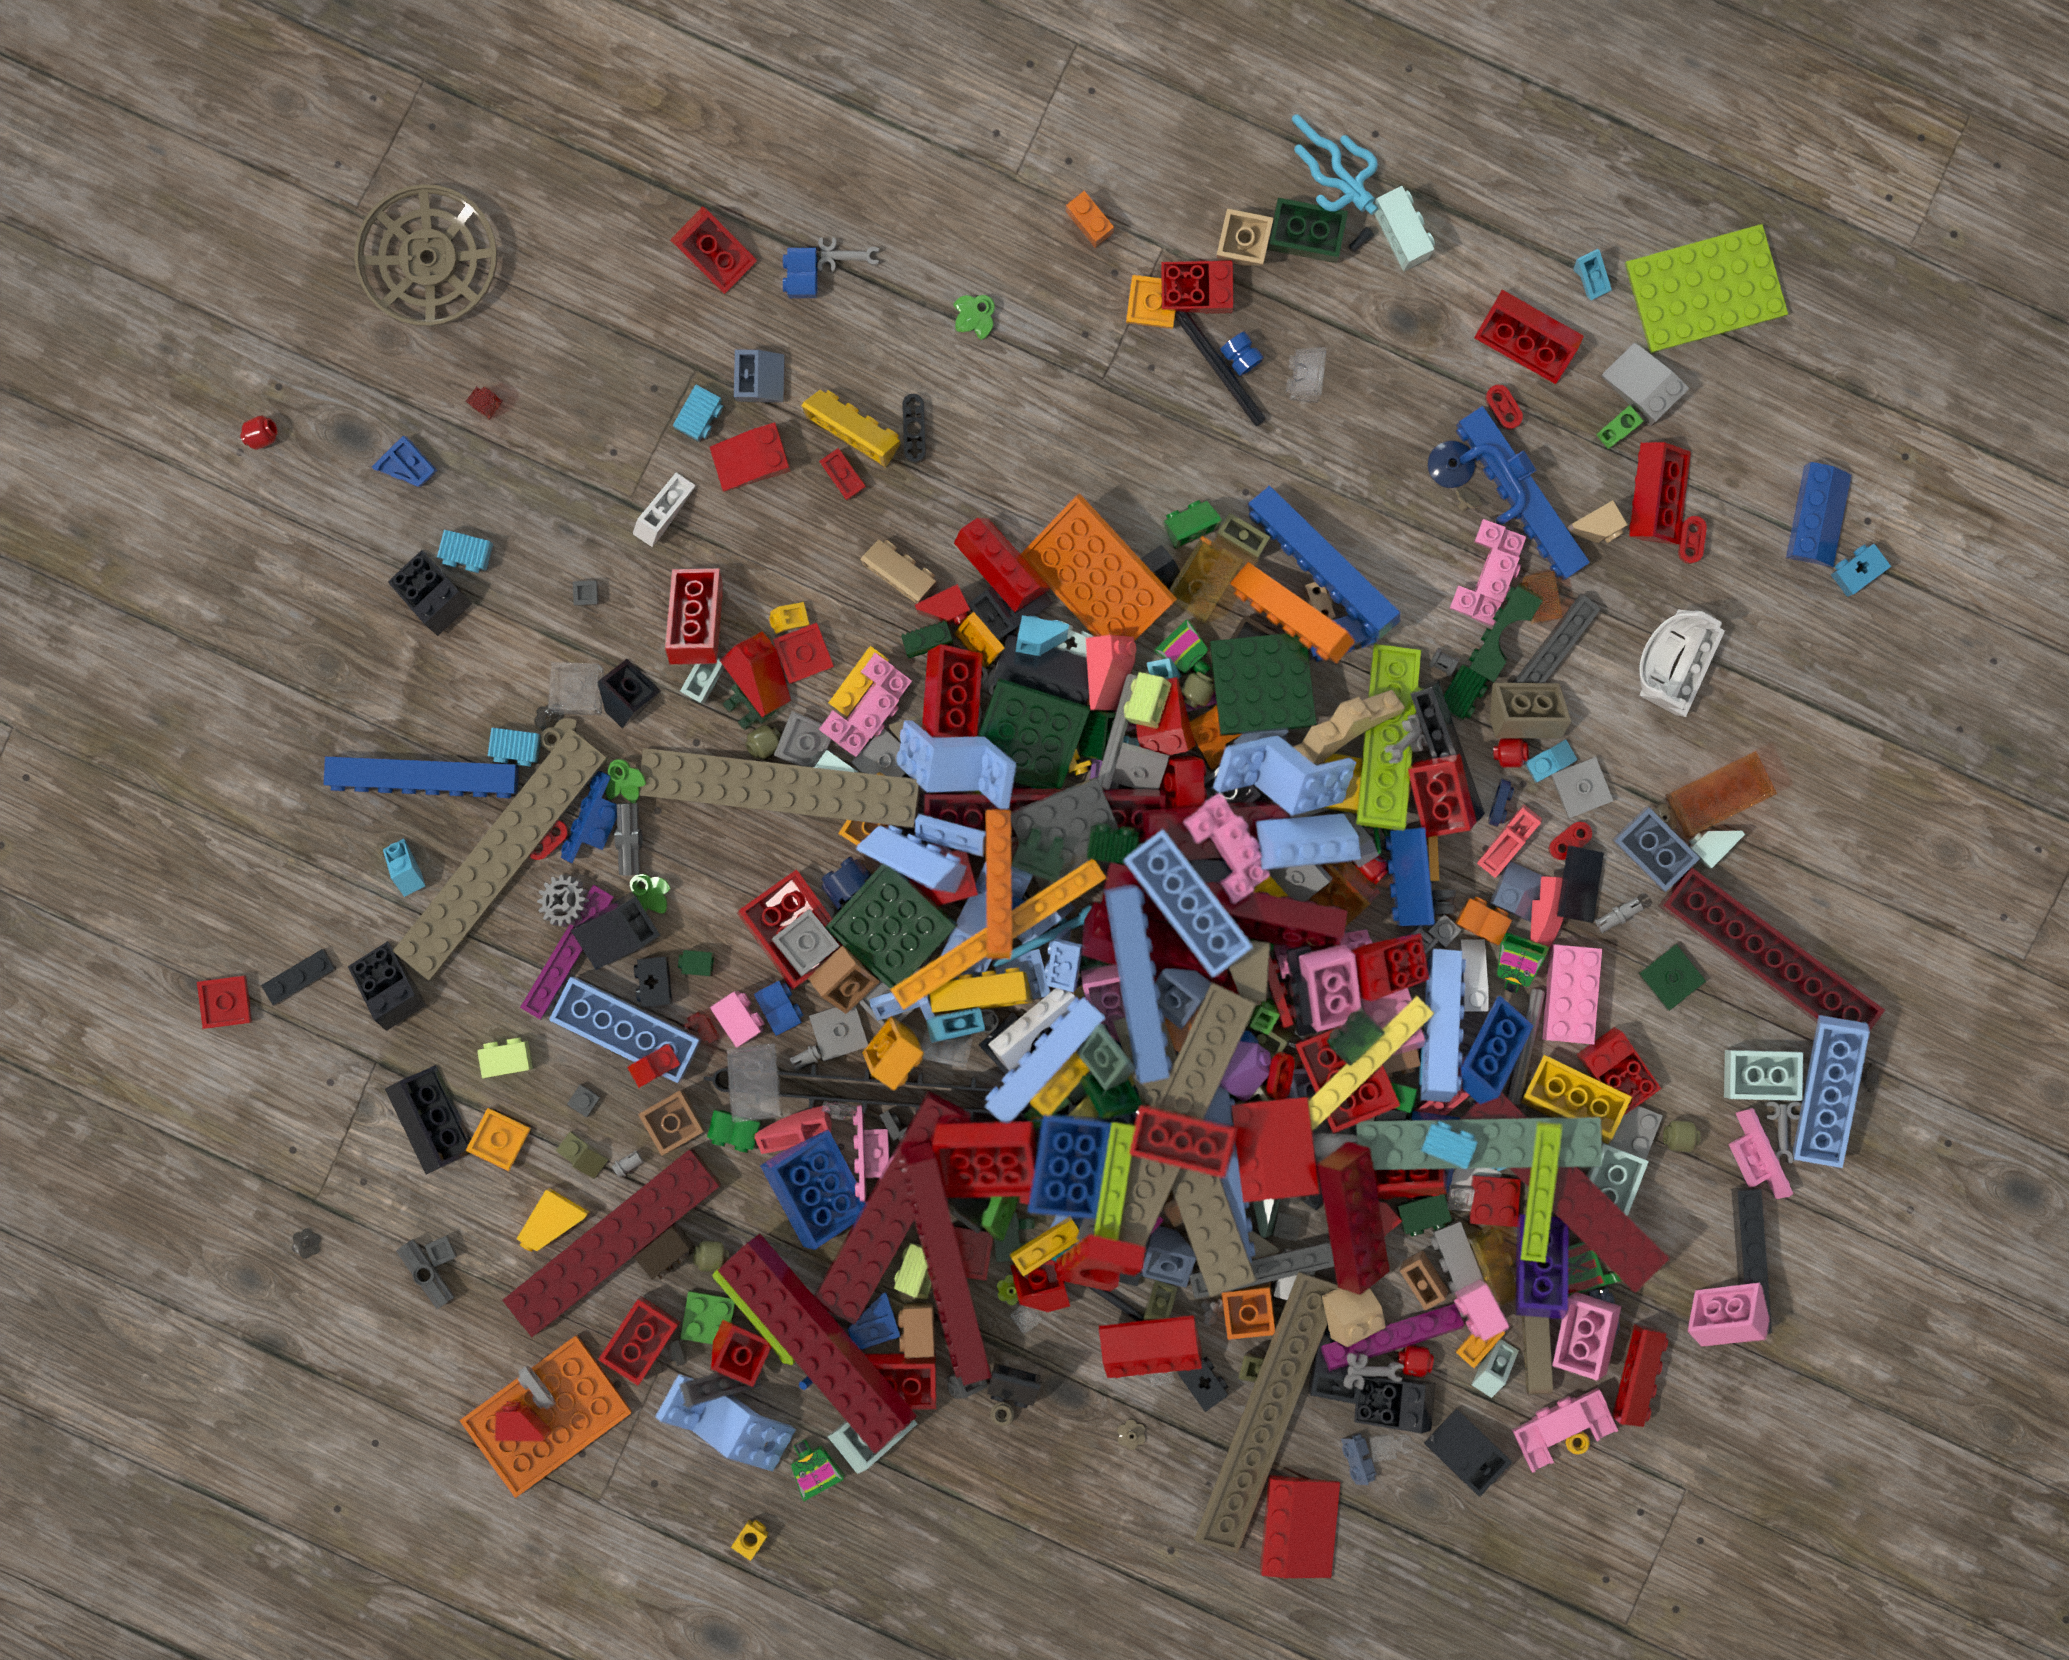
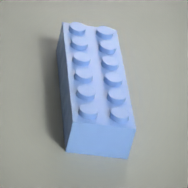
M1163 830L1123 860L1212 977L1216 976L1252 948V945Z
M1433 949L1427 960L1429 980H1426L1425 1004L1434 1014L1424 1023L1425 1043L1423 1047L1421 1100L1450 1102L1457 1095V1090L1460 1091L1461 1076H1457L1458 1067H1461L1462 1052H1458L1459 1043H1462L1463 1029H1459V1024L1464 1016V1005H1460V1000L1465 992V982H1461L1462 973H1465L1466 959H1462V951Z
M576 977L569 978L549 1019L633 1062L648 1056L670 1043L681 1065L662 1076L676 1083L682 1081L702 1040Z
M1084 996L1081 999L1076 997L1067 1007L1070 1012L1065 1017L1060 1015L1050 1026L1053 1029L1049 1035L1043 1033L1034 1044L1037 1048L1032 1053L1027 1051L1018 1062L1021 1066L1016 1071L1011 1069L1003 1077V1086L1000 1089L995 1086L985 1099L988 1102L985 1107L1003 1123H1010L1105 1018V1015Z
M1819 1015L1793 1146L1794 1160L1843 1168L1869 1037L1867 1023Z

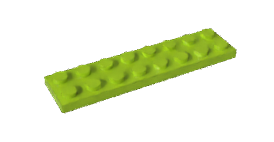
M1374 644L1368 698L1393 690L1405 709L1402 714L1387 719L1365 731L1356 825L1405 830L1410 782L1408 769L1411 766L1412 748L1410 744L1402 752V761L1391 764L1389 761L1392 759V752H1385L1386 746L1399 743L1409 733L1404 730L1402 722L1408 720L1409 715L1416 714L1410 693L1418 687L1421 650Z

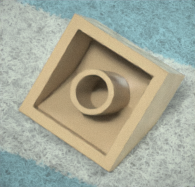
M1227 209L1217 251L1218 261H1233V264L1263 265L1274 218Z
M1611 501L1567 527V530L1572 536L1597 543L1605 539L1606 543L1623 534L1622 529L1627 526V523L1614 501Z
M1337 1288L1322 1296L1330 1336L1346 1347L1386 1328L1382 1306L1370 1288L1362 1295Z

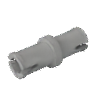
M1637 897L1620 907L1615 906L1612 908L1613 911L1596 919L1595 924L1603 934L1619 923L1621 925L1626 923V919L1644 909L1641 903L1639 904Z

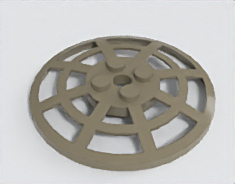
M420 184L394 191L371 209L358 231L354 260L356 273L363 290L381 311L405 324L431 327L455 321L469 313L481 302L494 279L497 267V246L491 225L482 211L471 200L447 187ZM429 194H438L452 198L463 204L465 208L457 218L443 210L431 209ZM412 195H419L420 209L408 212L395 221L383 212L401 199ZM472 214L479 219L484 227L490 248L477 250L472 234L464 225ZM431 216L443 218L451 222L452 225L443 234L432 229ZM421 217L422 229L409 235L401 228L408 221ZM378 219L388 228L381 240L378 256L364 255L367 235L373 223ZM459 231L465 236L470 251L456 252L451 241ZM396 235L403 242L399 255L386 256L388 244L392 236ZM426 252L434 254V260L429 264L422 262V256ZM491 258L488 277L482 290L477 295L468 287L475 275L477 260ZM460 261H470L468 273L462 282L453 274L456 264ZM364 265H379L382 278L391 290L382 300L376 296L371 288ZM387 265H400L403 273L406 275L397 286L389 275ZM447 281L455 288L447 296L435 299V286ZM413 283L425 286V300L413 298L404 292ZM461 294L471 302L464 309L453 315L435 319V306L449 303ZM400 298L412 305L426 307L425 320L405 317L394 312L389 306Z

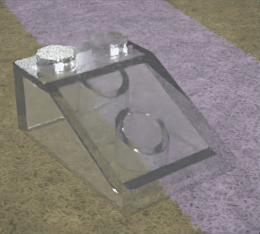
M775 1043L727 1049L733 1122L783 1116Z

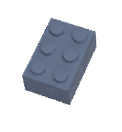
M1645 807L1612 839L1665 892L1700 859L1649 807Z

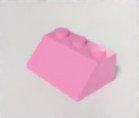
M1760 1283L1695 1290L1688 1333L1701 1346L1766 1340L1769 1315Z

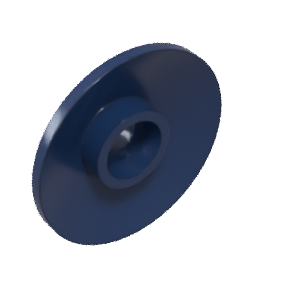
M1446 441L1437 445L1428 458V471L1431 478L1438 485L1445 488H1457L1467 483L1474 473L1475 460L1473 459L1466 464H1461L1459 457L1470 449L1456 441ZM1454 459L1457 463L1456 467H1450L1448 461Z

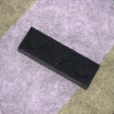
M321 949L262 984L261 987L271 1004L275 1006L336 970L325 949Z

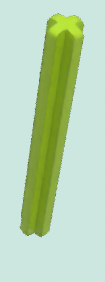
M716 1270L712 1275L715 1281L788 1365L791 1364L794 1359Z

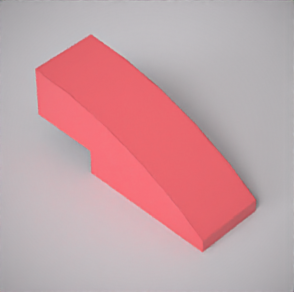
M1523 804L1484 852L1477 864L1496 878L1540 825L1542 818Z
M1541 877L1540 900H1532L1530 941L1549 948L1556 938L1563 921L1562 917H1557L1563 880L1561 877Z
M825 1105L792 1114L755 1133V1140L761 1154L782 1151L825 1130H829L831 1133L832 1122Z

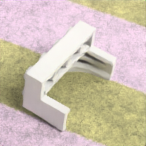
M1678 609L1676 615L1664 621L1651 635L1643 650L1640 660V684L1642 690L1639 696L1675 715L1686 717L1725 630L1720 628L1722 622L1702 611ZM1671 631L1684 636L1685 640L1671 633ZM1685 645V649L1680 657V660L1675 668V671L1671 679L1669 680L1673 664L1678 654Z

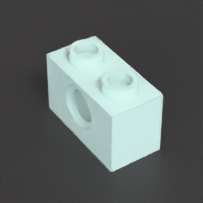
M717 658V664H695L680 692L704 705L725 668L719 661L720 659Z

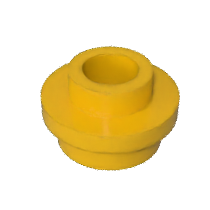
M1581 1431L1566 1438L1565 1444L1571 1453L1580 1455L1588 1450L1590 1440L1587 1434ZM1575 1438L1581 1439L1579 1446H1574L1573 1441Z

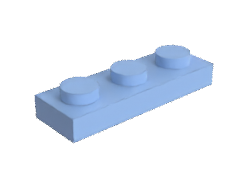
M921 814L915 820V836L924 841L983 856L986 851V832Z

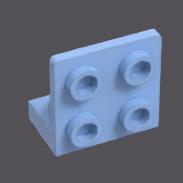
M1066 927L1049 944L1048 954L1051 956L1050 962L1045 967L1044 976L1047 977V986L1074 992L1077 985L1082 945L1069 942L1071 928Z
M1039 949L1032 950L998 968L995 967L997 975L1005 974V969L1020 968V971L1026 972L1033 999L1046 997L1050 993L1049 986L1046 985L1047 978L1044 976L1045 970Z

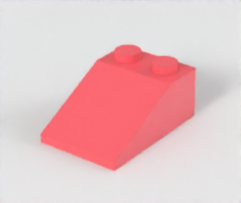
M1107 635L1086 638L1090 710L1116 711L1126 676L1131 674L1135 663L1136 644L1134 637Z

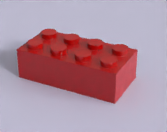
M719 568L672 569L665 644L669 664H717L723 582Z
M941 644L928 651L922 729L932 738L977 737L982 653Z
M1142 1105L1139 1107L1129 1154L1225 1178L1228 1175L1238 1128Z

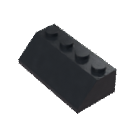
M1009 633L1004 646L1005 649L1002 651L993 680L994 685L997 684L998 678L1084 706L1088 705L1090 697L1087 657L1056 647L1040 656L1015 652L1018 636Z
M436 1065L385 1088L425 1175L471 1154L466 1151L471 1137Z

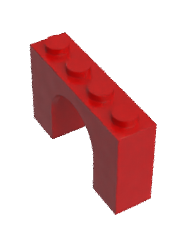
M1089 1234L1057 1258L1055 1263L1056 1280L1111 1292L1118 1287L1120 1273L1134 1276L1142 1271L1145 1247Z

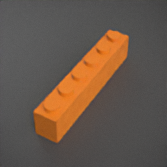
M1249 562L1230 583L1236 590L1234 595L1244 603L1246 600L1251 602L1250 606L1259 614L1265 612L1268 620L1276 626L1279 623L1283 625L1282 629L1291 637L1295 635L1300 637L1299 641L1308 649L1311 647L1317 649L1316 653L1325 661L1331 659L1337 664L1355 643L1348 631Z
M986 810L987 959H1011V810Z

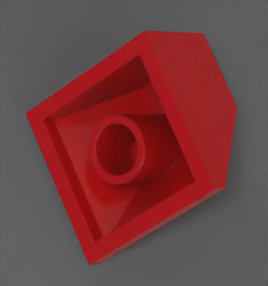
M1050 1259L1025 1276L1021 1274L1015 1264L1010 1265L1020 1305L1047 1313L1070 1306L1064 1281L1056 1280L1055 1261Z

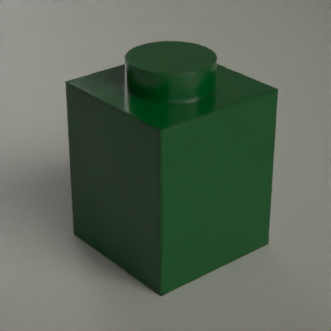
M684 950L683 954L679 955L678 968L682 969L681 974L712 976L715 952Z

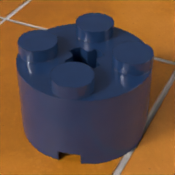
M852 856L845 859L840 864L842 867L835 873L830 871L821 879L824 882L821 888L839 911L843 908L842 905L847 904L872 876L861 860H854Z

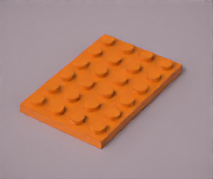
M1081 494L1075 496L1021 553L1023 558L1094 637L1107 635L1134 637L1135 641L1177 600Z
M578 1335L572 1337L531 1367L556 1401V1404L548 1410L544 1407L540 1409L533 1401L532 1397L534 1395L530 1389H525L518 1381V1378H516L459 1420L515 1498L633 1412ZM507 1401H521V1405H528L551 1429V1434L544 1442L495 1441V1412L502 1405H505Z

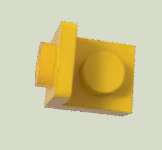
M804 602L779 606L770 611L769 621L775 634L809 625Z
M1076 749L1068 769L1069 773L1074 772L1075 776L1088 772V767L1092 765L1091 760L1077 764L1076 760L1080 758Z

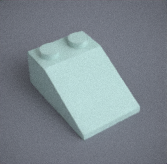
M913 1420L876 1454L873 1453L847 1421L835 1429L828 1438L855 1472L859 1474L875 1463L914 1428L917 1423Z

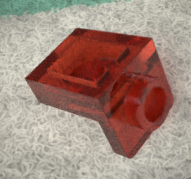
M697 1012L688 1017V1023L683 1025L685 1029L699 1024L700 1028L697 1029L703 1041L707 1040L709 1044L720 1039L707 1013L701 1015L700 1012Z

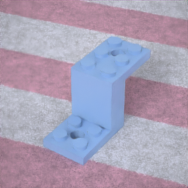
M904 720L903 729L900 731L901 744L900 751L897 753V765L912 779H917V783L926 792L979 790L999 809L1009 808L1016 763L987 738H932L913 720Z
M1277 735L1226 747L1213 788L1221 793L1255 785L1288 813L1296 815L1343 803L1349 782L1353 777L1356 762L1351 758H1346L1316 766Z
M986 862L976 882L978 895L968 898L956 922L958 925L951 932L941 956L986 928ZM1011 864V895L1022 899L1033 874ZM985 957L954 978L959 980L958 976L972 974L973 978L982 977V972L987 971L992 959Z
M678 1375L656 1415L658 1420L693 1431L728 1459L769 1471L775 1469L784 1450L791 1441L796 1430L789 1424L760 1416L733 1395L686 1408V1405L683 1406L684 1399L679 1384L694 1379Z

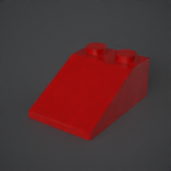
M703 206L670 239L724 294L757 261Z
M775 422L751 429L709 447L723 492L791 472Z
M763 631L735 645L719 660L761 717L768 715L791 701L777 650Z
M1178 677L1166 679L1171 683V687L1162 710L1163 714L1161 715L1158 728L1136 724L1137 738L1141 748L1165 755H1173L1187 752L1196 746Z
M961 850L949 852V854L960 858L959 863L967 866L956 893L936 890L907 875L905 876L937 906L977 896L978 892L967 852Z

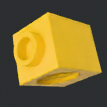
M748 1520L731 1548L751 1561L769 1533L765 1530L766 1526L757 1520L753 1522ZM754 1533L757 1536V1542L748 1543L745 1539V1534Z

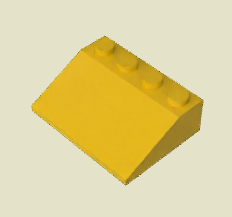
M819 390L802 403V409L808 419L885 468L901 445L900 440L897 439L899 437L897 433L889 428L884 431L878 427V421L868 415L866 418L858 414L859 410L849 403L843 405L838 401L839 397L829 390L826 393Z

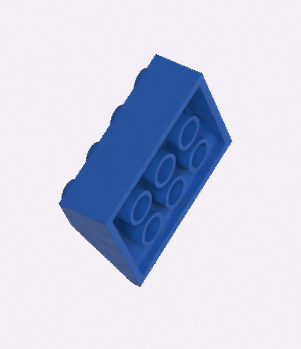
M1425 828L1388 831V836H1385L1384 839L1386 851L1390 850L1391 860H1387L1388 874H1392L1393 883L1389 884L1390 897L1395 898V907H1392L1393 922L1397 921V926L1435 924Z
M1043 1115L1028 1207L1029 1213L1097 1218L1112 1123L1094 1117Z
M825 1130L778 1153L760 1165L803 1247L815 1250L854 1224L866 1203L861 1202L860 1197H856L855 1183L857 1182L829 1130Z

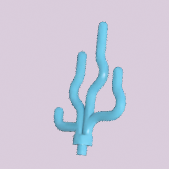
M1293 115L1292 122L1313 143L1330 151L1332 155V168L1341 178H1330L1323 175L1315 158L1302 145L1295 146V153L1309 166L1311 175L1319 184L1340 189L1345 194L1335 202L1329 201L1323 195H1318L1316 197L1317 203L1327 211H1338L1350 202H1353L1361 212L1367 210L1373 215L1378 210V207L1374 204L1375 198L1365 190L1363 183L1377 171L1378 162L1374 154L1367 149L1357 146L1346 135L1340 138V142L1352 154L1368 162V167L1362 170L1354 179L1341 165V152L1337 145L1331 140L1321 137L1300 115Z

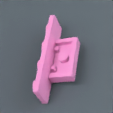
M857 1105V1111H853V1124L858 1125V1135H854V1149H858L859 1159H855V1173H859V1183H855L856 1197H860L861 1202H866V1178H880L889 1162V1131L887 1129L865 1130L862 1105Z
M1749 1108L1736 1112L1745 1135L1731 1142L1729 1147L1748 1187H1754L1767 1180L1776 1199L1790 1197L1793 1195L1790 1183L1784 1175L1780 1162L1775 1156L1754 1109Z

